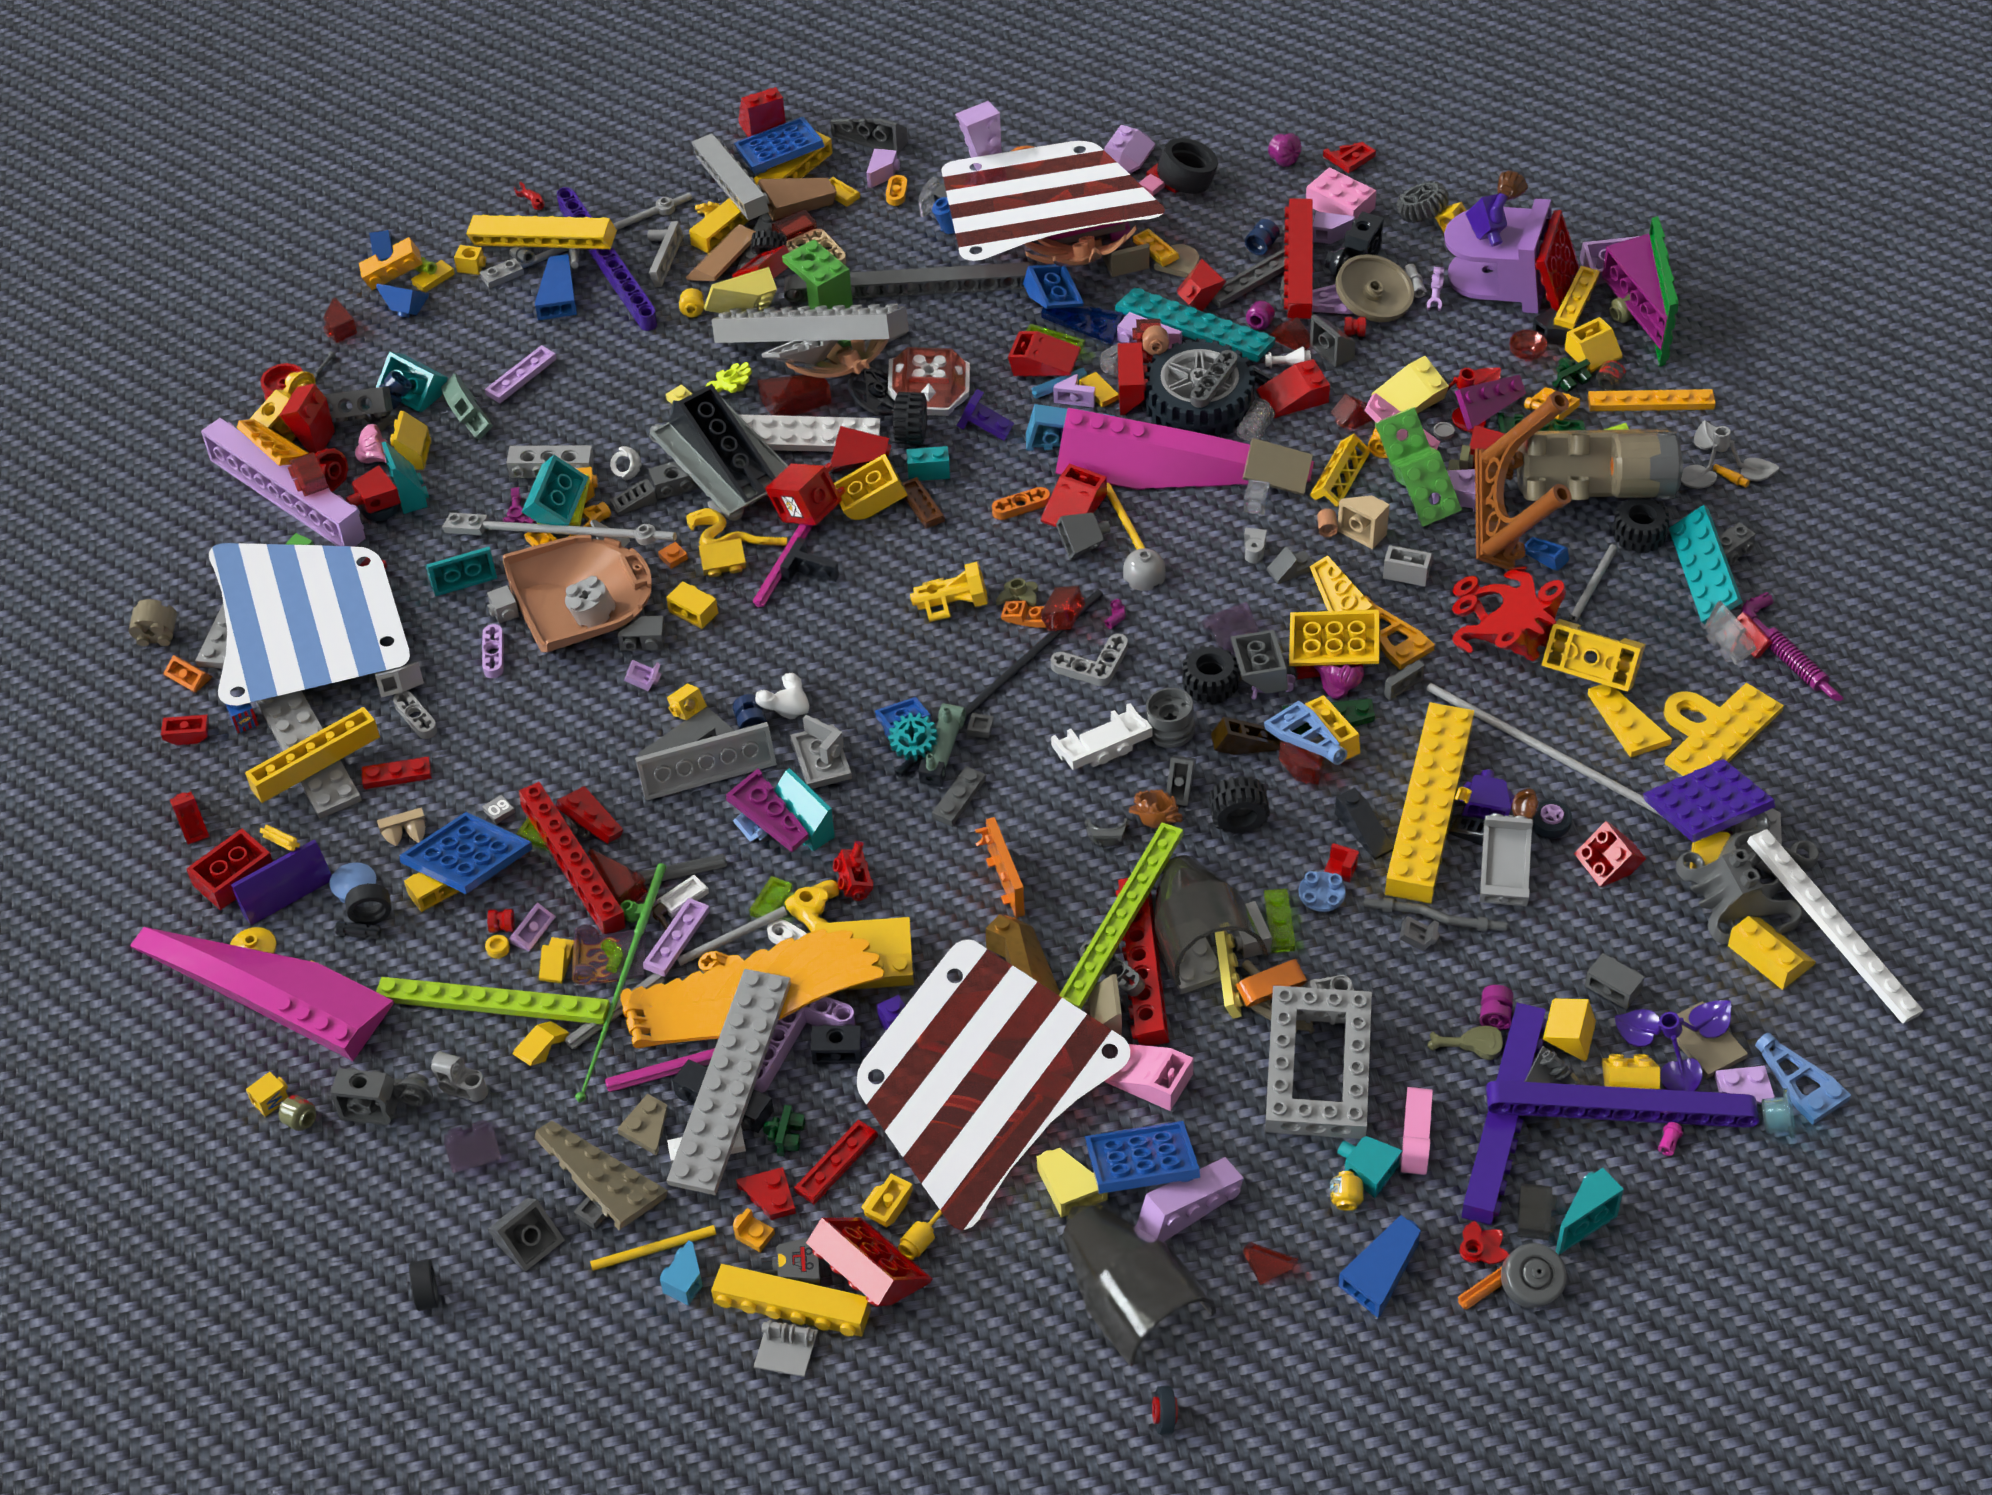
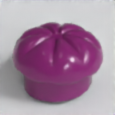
M1293 133L1286 135L1277 134L1272 138L1268 147L1269 156L1282 167H1289L1294 164L1302 151L1300 138Z

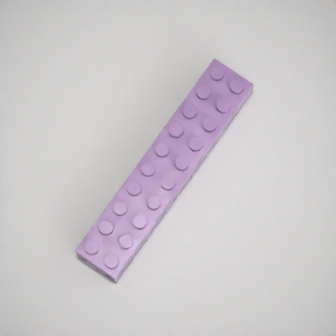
M219 418L201 431L210 461L334 545L355 547L366 539L363 531L364 526L359 516L360 511L355 505H350L340 495H335L328 487L320 485L313 477L305 475L298 467L295 468L292 465L279 466L241 431L236 429L232 423H227Z

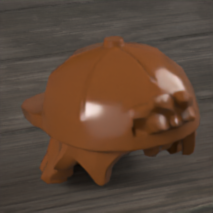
M1163 789L1150 790V792L1148 790L1144 792L1139 791L1134 797L1136 805L1129 808V813L1139 815L1142 823L1150 828H1159L1161 823L1171 825L1172 823L1183 821L1182 814L1178 813V805H1176L1174 796H1169L1168 792L1164 793Z

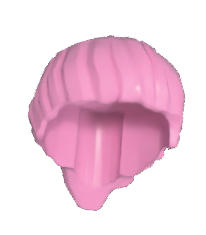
M368 424L361 431L358 440L359 445L355 449V456L360 462L368 464L373 462L387 463L381 443L387 442V440L382 438L376 424Z

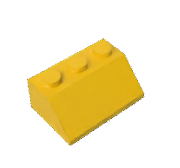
M1747 916L1731 930L1728 946L1782 990L1816 963V961L1782 934H1779L1776 929L1760 917Z

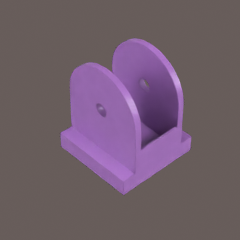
M1535 199L1532 209L1504 207L1507 226L1500 232L1503 242L1493 247L1490 244L1489 238L1477 239L1465 214L1467 211L1454 217L1448 223L1444 232L1446 247L1456 256L1448 268V279L1451 287L1459 294L1469 298L1522 302V312L1539 313L1546 289L1541 284V274L1536 269L1535 261L1540 253V245L1544 241V233L1548 229V221L1552 217L1551 199ZM1485 270H1492L1490 273H1484Z

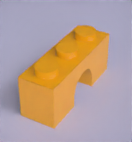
M408 237L393 245V254L387 260L380 261L375 254L360 262L361 277L370 289L374 290L377 284L384 285L422 265L420 250L411 238Z

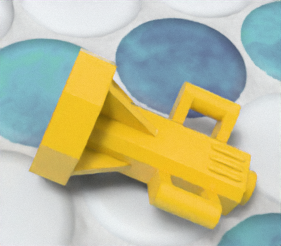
M978 561L965 564V571L957 577L946 580L940 578L924 582L922 586L914 587V593L910 594L913 606L917 605L918 610L926 609L929 622L950 618L951 615L948 607L950 602L964 600L973 602L975 607L989 603L983 574ZM943 604L944 610L932 613L931 607Z

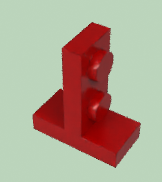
M192 792L180 793L170 799L187 845L209 837Z

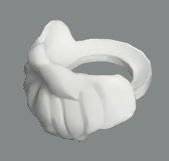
M621 446L619 448L620 452L613 455L610 466L615 475L622 476V479L627 481L638 474L642 461L639 454L633 448ZM621 456H626L630 459L629 470L625 472H620L616 467V462Z

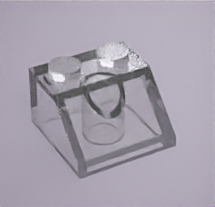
M1721 601L1717 602L1704 626L1708 633L1706 638L1713 647L1715 645L1719 646V653L1726 661L1730 659L1737 665L1757 650L1747 629Z

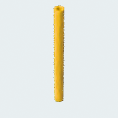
M1107 483V496L1135 548H1145L1111 484Z
M711 1225L590 1261L592 1271L686 1244L688 1240L693 1242L716 1235L715 1227Z

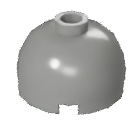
M1148 548L1134 550L1127 556L1124 562L1123 579L1133 589L1149 591L1154 589V586L1163 584L1166 578L1165 562L1155 550Z

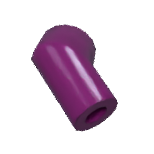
M1115 599L1110 603L1112 615L1104 621L1109 629L1115 627L1126 617L1125 606L1120 599Z

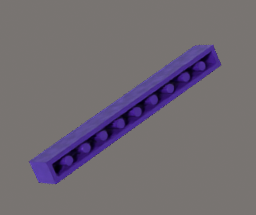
M1517 1002L1496 1080L1525 1081L1536 1059L1535 1054L1539 1053L1543 1046L1544 1040L1540 1039L1541 1033L1544 1034L1547 1019H1544L1546 1009ZM1488 1110L1461 1218L1492 1225L1493 1217H1499L1502 1202L1498 1201L1499 1195H1505L1507 1181L1503 1179L1505 1174L1510 1175L1513 1160L1509 1159V1155L1516 1152L1518 1139H1515L1514 1136L1515 1133L1520 1134L1523 1119L1519 1118L1520 1115L1495 1114Z

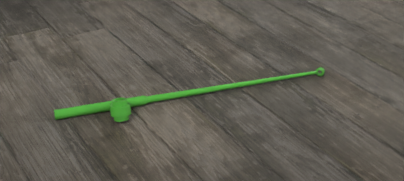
M663 863L657 865L644 904H636L634 901L625 900L620 905L624 911L626 921L635 922L638 920L582 1092H578L575 1096L576 1100L580 1103L586 1099L585 1091L666 870V865Z

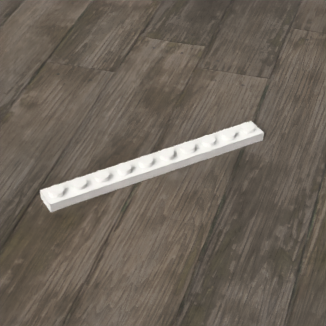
M1768 829L1750 836L1747 843L1901 1023L1904 1024L1918 1017L1924 1010Z

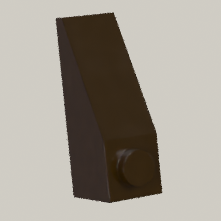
M1223 717L1211 732L1214 750L1231 755L1284 750L1286 747L1285 742L1268 732L1265 726Z

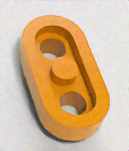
M894 175L889 178L886 189V201L888 204L899 206L904 203L908 188L906 177Z

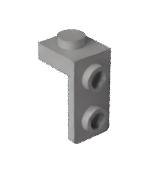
M805 715L803 718L804 731L823 740V743L819 746L821 761L829 764L834 758L839 756L841 749L844 747L843 734L836 727H831L822 723L817 718Z

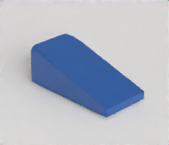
M1532 537L1524 544L1526 555L1553 570L1559 571L1569 561L1568 547L1536 537Z

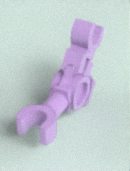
M1434 267L1431 283L1432 297L1427 302V310H1430L1431 304L1436 303L1438 304V311H1441L1440 291L1443 288L1444 267Z

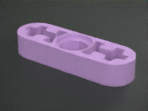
M496 624L488 625L483 629L482 667L485 676L488 678H497L504 671V636L502 628ZM492 634H494L495 640H491ZM490 649H498V652L494 654L487 653ZM491 662H495L494 668H492Z

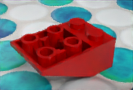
M1019 331L1008 355V360L1013 376H1069L1072 373L1081 348L1039 331Z
M1069 463L1059 477L1040 521L1057 527L1056 523L1061 516L1094 513L1107 495V477Z

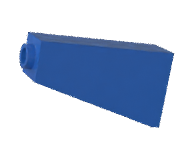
M568 254L548 258L535 300L538 320L577 315Z
M1400 1215L1340 1272L1339 1287L1377 1318L1382 1315L1419 1244L1421 1230L1417 1224Z

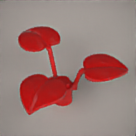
M1463 368L1460 370L1459 376L1454 377L1453 381L1449 384L1448 390L1455 383L1458 389L1498 380L1500 379L1501 368H1482L1477 370ZM1460 407L1456 408L1452 413V421L1455 426L1461 430L1473 433V428L1467 430ZM1486 420L1477 426L1484 427Z

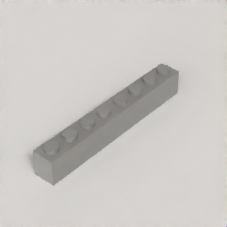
M711 133L692 141L697 159L747 220L769 212L767 204L770 202L767 194L762 193L760 186L755 184L752 177H749L746 169H742L740 162H736L733 154H729L727 147H723L719 138L717 139Z

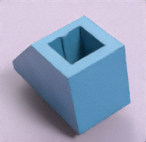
M689 1240L683 1248L678 1249L674 1261L662 1271L660 1276L663 1293L688 1306L703 1286L694 1245Z

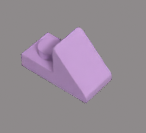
M1078 374L1054 385V403L1094 407L1095 387L1078 385Z

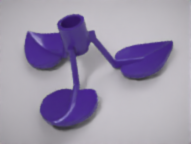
M1728 1000L1701 1004L1690 1012L1688 1017L1690 1024L1685 1022L1682 1017L1679 1018L1674 1012H1666L1659 1019L1655 1012L1648 1009H1639L1626 1014L1616 1015L1615 1022L1623 1039L1636 1047L1649 1046L1654 1040V1035H1659L1661 1031L1667 1038L1672 1039L1677 1061L1668 1062L1663 1066L1660 1073L1661 1082L1667 1090L1696 1091L1702 1081V1067L1694 1058L1682 1061L1677 1037L1682 1033V1025L1693 1032L1699 1030L1700 1034L1706 1038L1722 1036L1727 1032L1731 1023L1732 1004Z

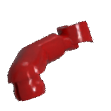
M519 182L523 190L519 192L514 187L516 196H524L531 200L535 210H542L545 206L542 196L535 191L527 190L524 183Z

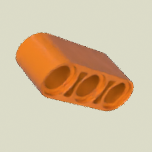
M1293 959L1249 976L1238 982L1236 987L1246 1007H1252L1272 999L1273 985L1301 987L1308 980L1298 961Z

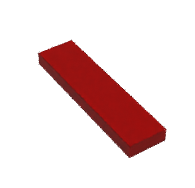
M858 1119L794 1187L795 1193L814 1205L878 1137V1132Z

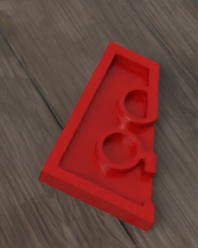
M585 786L557 800L555 806L558 810L608 844L621 837L623 828Z

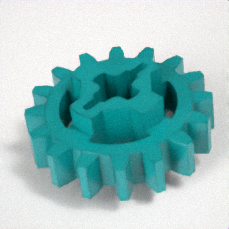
M909 713V718H905L903 715L900 716L901 722L894 721L895 728H889L890 736H888L892 751H896L898 757L904 754L905 760H908L910 756L917 760L920 754L925 758V752H932V745H937L936 737H938L934 722H930L928 716L922 719L921 713H918L916 717H913L912 713Z

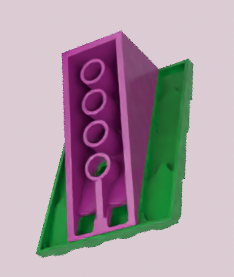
M1656 216L1651 220L1649 234L1606 246L1602 278L1617 297L1623 299L1630 294V300L1624 302L1630 313L1654 341L1660 367L1669 360V345L1672 344L1673 339L1672 330L1675 328V314L1678 312V297L1673 286L1675 280L1669 266V254L1664 243L1665 234L1659 217Z

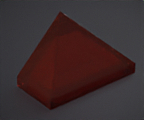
M1249 1242L1243 1250L1260 1285L1291 1270L1298 1263L1297 1258Z

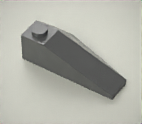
M832 119L830 121L833 137L874 149L897 151V156L908 143L907 127L884 119Z

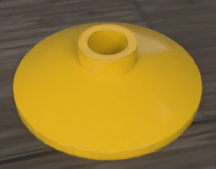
M253 927L239 932L232 939L230 945L274 954L277 943L272 932L265 928Z

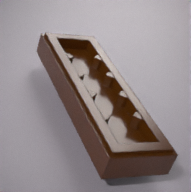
M917 477L902 483L908 494L904 498L926 529L945 522V516Z

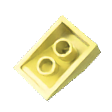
M1423 356L1404 367L1376 389L1371 396L1377 393L1401 412L1415 407L1416 412L1419 413L1445 399L1449 385L1428 358Z

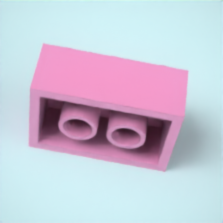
M1329 167L1306 187V199H1313V209L1319 212L1349 215L1358 218L1361 212L1370 213L1375 209L1376 190Z

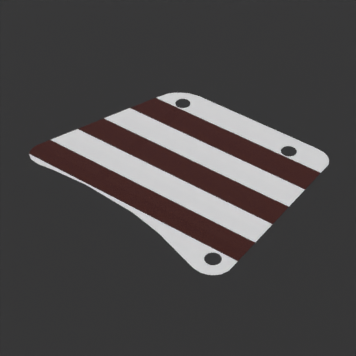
M1070 141L949 162L941 169L959 252L964 259L971 261L983 260L1022 244L1051 235L1103 224L1152 219L1159 217L1165 212L1163 205L1097 144L1087 141ZM1077 146H1084L1086 151L1075 153L1073 149ZM974 163L982 165V168L977 171L970 170L969 167ZM975 246L982 248V252L979 254H971L969 250Z
M962 940L948 951L865 1057L858 1070L857 1088L867 1107L947 1221L954 1228L965 1230L973 1227L981 1218L988 1203L1011 1168L1047 1126L1077 1099L1104 1082L1127 1064L1130 1058V1047L1125 1038L974 940ZM959 969L963 974V979L959 983H951L947 979L949 970ZM1104 1045H1115L1118 1049L1117 1056L1112 1059L1105 1058L1102 1054ZM879 1069L884 1073L885 1078L882 1083L872 1084L869 1081L868 1074L871 1070Z

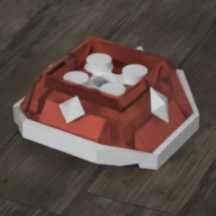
M907 347L897 357L889 359L888 394L894 401L898 392L924 393L927 400V415L949 416L954 411V408L962 404L969 397L970 363L963 360L953 349Z

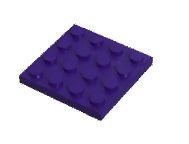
M1724 759L1715 761L1713 764L1694 770L1692 773L1675 778L1671 782L1643 793L1645 802L1693 843L1775 808V800Z

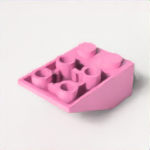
M1129 1044L1130 1058L1127 1064L1106 1079L1105 1082L1171 1111L1193 1075V1057L1172 1048Z

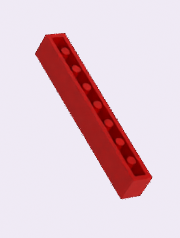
M1289 198V206H1285V218L1288 219H1285L1284 231L1288 232H1285L1284 244L1288 245L1284 246V257L1288 258H1284V270L1288 271H1284V283L1288 284H1284V297L1288 298H1284V310H1288L1287 318L1311 319L1313 199Z

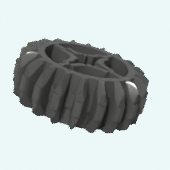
M1436 181L1417 184L1399 196L1396 204L1398 213L1407 222L1413 221V223H1416L1417 221L1422 222L1425 219L1429 220V218L1435 217L1436 214L1441 213L1442 210L1447 208L1449 194L1445 186Z

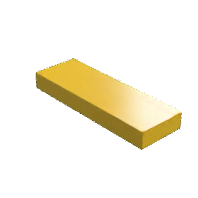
M1146 229L1132 237L1133 242L1137 246L1149 243V256L1162 267L1180 259L1178 252L1150 229Z

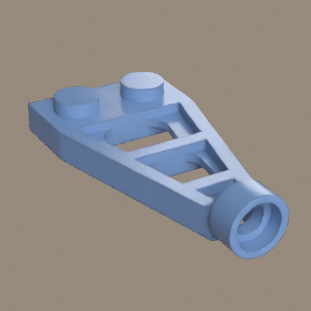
M1297 701L1264 722L1265 729L1278 739L1324 756L1335 765L1343 763L1347 757L1346 749L1340 746L1339 742L1316 713L1300 701ZM1306 722L1312 727L1302 735L1292 732ZM1318 735H1322L1325 738L1318 744L1310 741Z
M1771 1033L1764 1034L1756 1042L1755 1046L1762 1052V1056L1795 1108L1812 1125L1850 1100L1851 1094L1832 1076L1780 1044ZM1788 1059L1799 1069L1791 1075H1787L1779 1066V1063ZM1803 1076H1808L1816 1081L1820 1087L1809 1095H1804L1798 1089L1795 1081Z

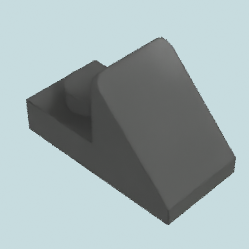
M1285 547L1267 567V571L1275 582L1280 584L1311 572L1309 566L1313 565L1314 561L1305 550L1293 554L1288 547Z

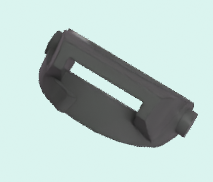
M1090 818L1085 820V828L1089 839L1099 847L1117 845L1123 841L1127 833V827H1130V820L1128 818H1124V822L1120 826L1109 829L1094 826L1091 824Z

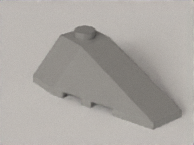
M839 340L791 341L762 353V358L792 364H805V367H815L818 362L825 360Z

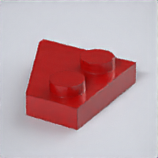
M1359 142L1353 145L1340 146L1337 151L1330 152L1329 148L1324 149L1323 157L1347 173H1350L1376 157V150L1364 142Z
M783 1167L736 1179L737 1187L747 1193L751 1201L757 1207H761L763 1213L771 1220L796 1214Z

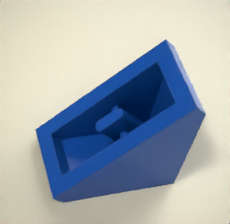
M385 230L369 233L373 256L376 254L380 261L390 258L393 254L391 232Z

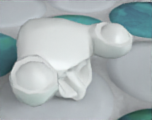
M794 673L783 675L782 681L786 688L785 690H780L775 694L768 690H760L756 693L755 701L760 707L775 710L783 717L795 719L799 715L807 714L809 711V701L802 689L801 678Z

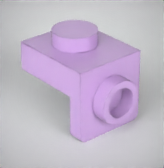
M632 660L624 681L649 691L652 684L657 685L661 673L658 670L661 664L656 662L652 669Z

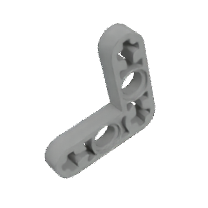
M1123 634L1110 636L1096 662L1069 653L1056 652L1051 656V669L1053 672L1097 686H1106L1111 682L1128 650V639ZM1112 657L1115 661L1109 663L1104 661V659ZM1079 666H1083L1086 668V670L1082 672H1079L1075 669Z

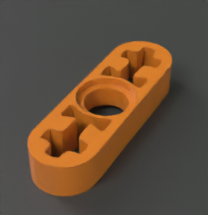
M1037 487L998 499L992 503V515L995 519L1005 520L1046 507L1050 499V492L1044 487ZM1019 501L1026 502L1023 506L1016 505Z

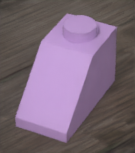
M874 149L866 172L868 188H873L888 181L890 177L895 175L896 170H899L900 159H897V151Z

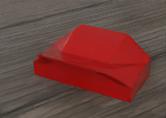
M208 715L163 718L161 728L162 740L174 745L198 744L208 736L209 717Z

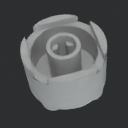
M589 576L587 579L566 588L565 604L580 626L586 625L587 628L601 625L610 618V612L615 610L614 599L604 583L596 576Z

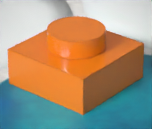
M676 542L658 551L659 558L670 569L688 560L687 552Z

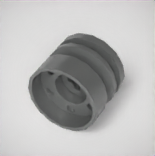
M1164 688L1150 695L1146 702V715L1149 724L1152 726V737L1150 739L1156 745L1164 748H1176L1188 743L1195 734L1194 707L1191 696L1178 688Z

